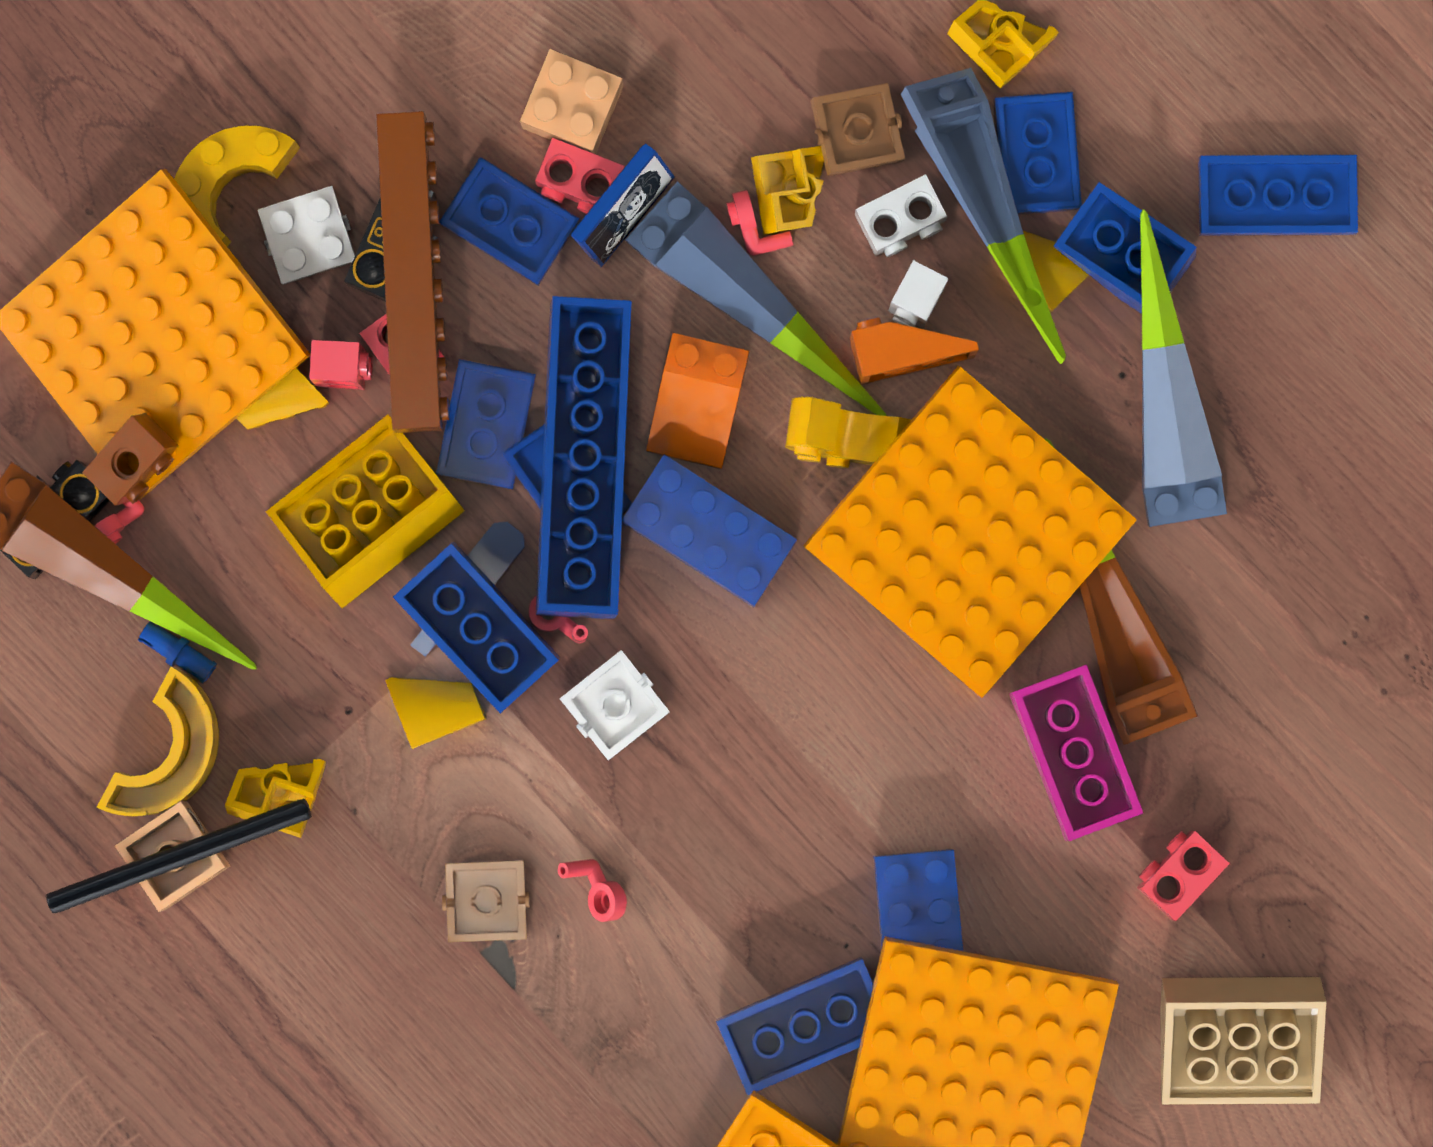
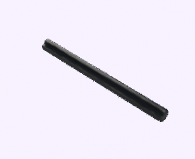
M299 799L50 892L46 895L48 907L52 913H59L303 822L312 817L310 807L305 799Z

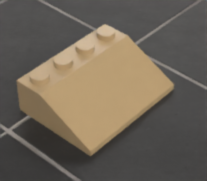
M1162 978L1160 1007L1162 1105L1320 1104L1326 1017V998L1321 978Z

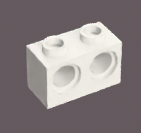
M926 174L855 210V217L875 256L884 252L886 257L893 256L906 249L908 246L905 241L917 235H920L921 239L924 240L943 230L940 224L945 222L947 218ZM915 201H923L929 205L931 214L926 219H916L910 214L909 206ZM882 218L890 219L896 226V232L889 237H882L874 230L875 222Z
M913 260L891 301L888 312L894 314L892 320L898 324L911 327L917 326L923 329L946 286L948 278Z

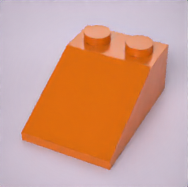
M880 318L857 323L858 327L851 332L850 344L861 385L975 358L979 350L976 341L894 322L881 324Z
M672 333L646 451L722 469L749 359V351Z

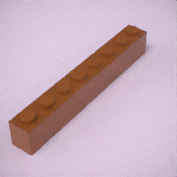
M424 111L376 114L392 429L395 433L443 430L442 421L449 420L448 397H441L440 381H447L446 357H439L438 342H445L444 318H437L436 303L443 302L442 279H435L434 263H441L440 239L433 240L432 224H439L438 200H431L430 185H437L436 161H429L428 146H435L434 122H427Z

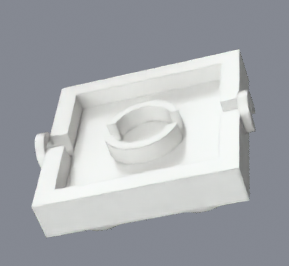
M333 186L258 209L267 238L264 243L267 247L268 255L273 256L282 285L353 262L355 253L348 231L351 230L347 216H342Z
M622 650L559 698L579 723L576 727L585 738L589 736L608 761L670 713L651 688L654 684L645 673L640 674Z

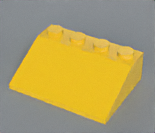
M387 414L269 508L266 513L323 589L343 609L465 510L404 433H395L393 431L392 418Z

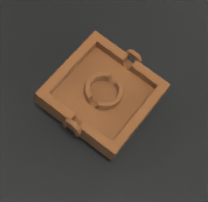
M888 83L813 97L810 100L817 128L815 134H818L819 139L817 143L821 145L827 176L902 162L905 159L899 129L902 128V120L899 113L895 114Z
M525 860L445 863L446 895H442L443 911H447L448 943L528 939L526 908L530 907V893L526 892Z

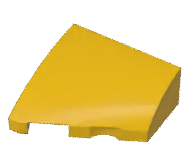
M821 146L751 157L763 235L811 227L816 212L815 199L821 193L824 180L820 179L824 164Z
M1023 231L1050 312H1052L1089 274L1054 247L1055 241Z

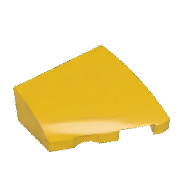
M978 0L953 21L947 34L1001 89L1057 37L1059 32L1052 26H1048L1046 30L1024 21L1025 15L1015 11H1003L997 4L990 1Z
M295 368L236 419L247 430L275 420L294 417L296 414L309 410L325 408L329 402Z
M395 677L385 680L412 749L487 719L472 683Z
M313 759V763L288 766V763L274 764L268 769H259L257 767L238 769L225 803L227 814L246 820L299 799H305L310 810H312L326 762L321 759ZM308 820L278 831L301 838Z

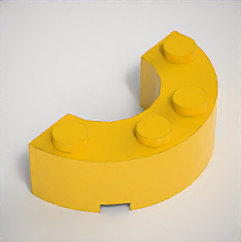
M236 126L207 137L194 147L183 160L174 180L228 247L231 241L221 231L216 218V202L223 187L234 177L248 172L265 173L278 179L300 147L291 137L267 127Z
M797 397L791 401L785 447L794 451L798 460L820 462L821 457L827 458L826 466L848 469L850 462L873 465L911 419L841 409L840 403L814 397Z
M170 667L152 701L165 712L172 725L173 742L168 757L157 769L146 775L133 776L123 772H115L97 808L122 816H148L163 813L180 801H187L201 788L211 773L219 746V729L216 713L201 686L179 668Z

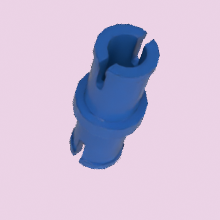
M151 621L145 626L139 636L138 641L143 642L165 657V662L171 667L177 665L198 679L202 684L209 679L216 668L217 663L190 647V641L184 637L178 639Z

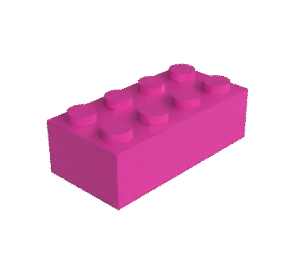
M1087 664L1009 693L1065 841H1072L1143 814Z

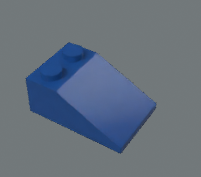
M1098 182L1056 241L1054 247L1117 298L1142 314L1140 213L1142 210ZM1148 215L1171 293L1196 258L1197 247Z

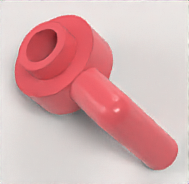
M748 190L732 193L733 202L726 203L732 226L740 225L746 251L749 255L756 256L794 246L790 231L759 238Z
M140 500L133 504L131 502L124 503V509L104 518L94 526L117 544L123 538L120 532L125 526L144 513V506Z
M537 596L533 598L529 606V619L534 627L543 632L560 630L579 644L586 641L588 629L584 625L576 624L569 617L555 616L551 620H546L541 615H536Z
M589 859L559 864L558 875L563 879L580 876L588 877L592 886L588 895V906L596 920L600 922L614 921L623 916L627 904L625 892L617 882L606 881L601 867L596 860Z

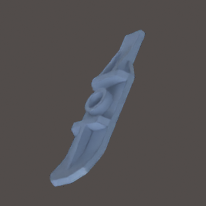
M508 522L493 523L468 554V557L495 585L524 549L523 534ZM422 629L410 645L426 657L436 644Z

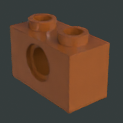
M147 413L133 415L86 467L82 474L115 506L127 502L133 504L149 489V486L146 484L154 474L160 475L171 465L174 460L171 454L179 445ZM131 452L139 460V467L136 472L128 464V456Z

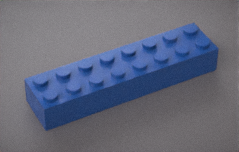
M553 296L550 303L536 615L615 619L618 615L632 301Z

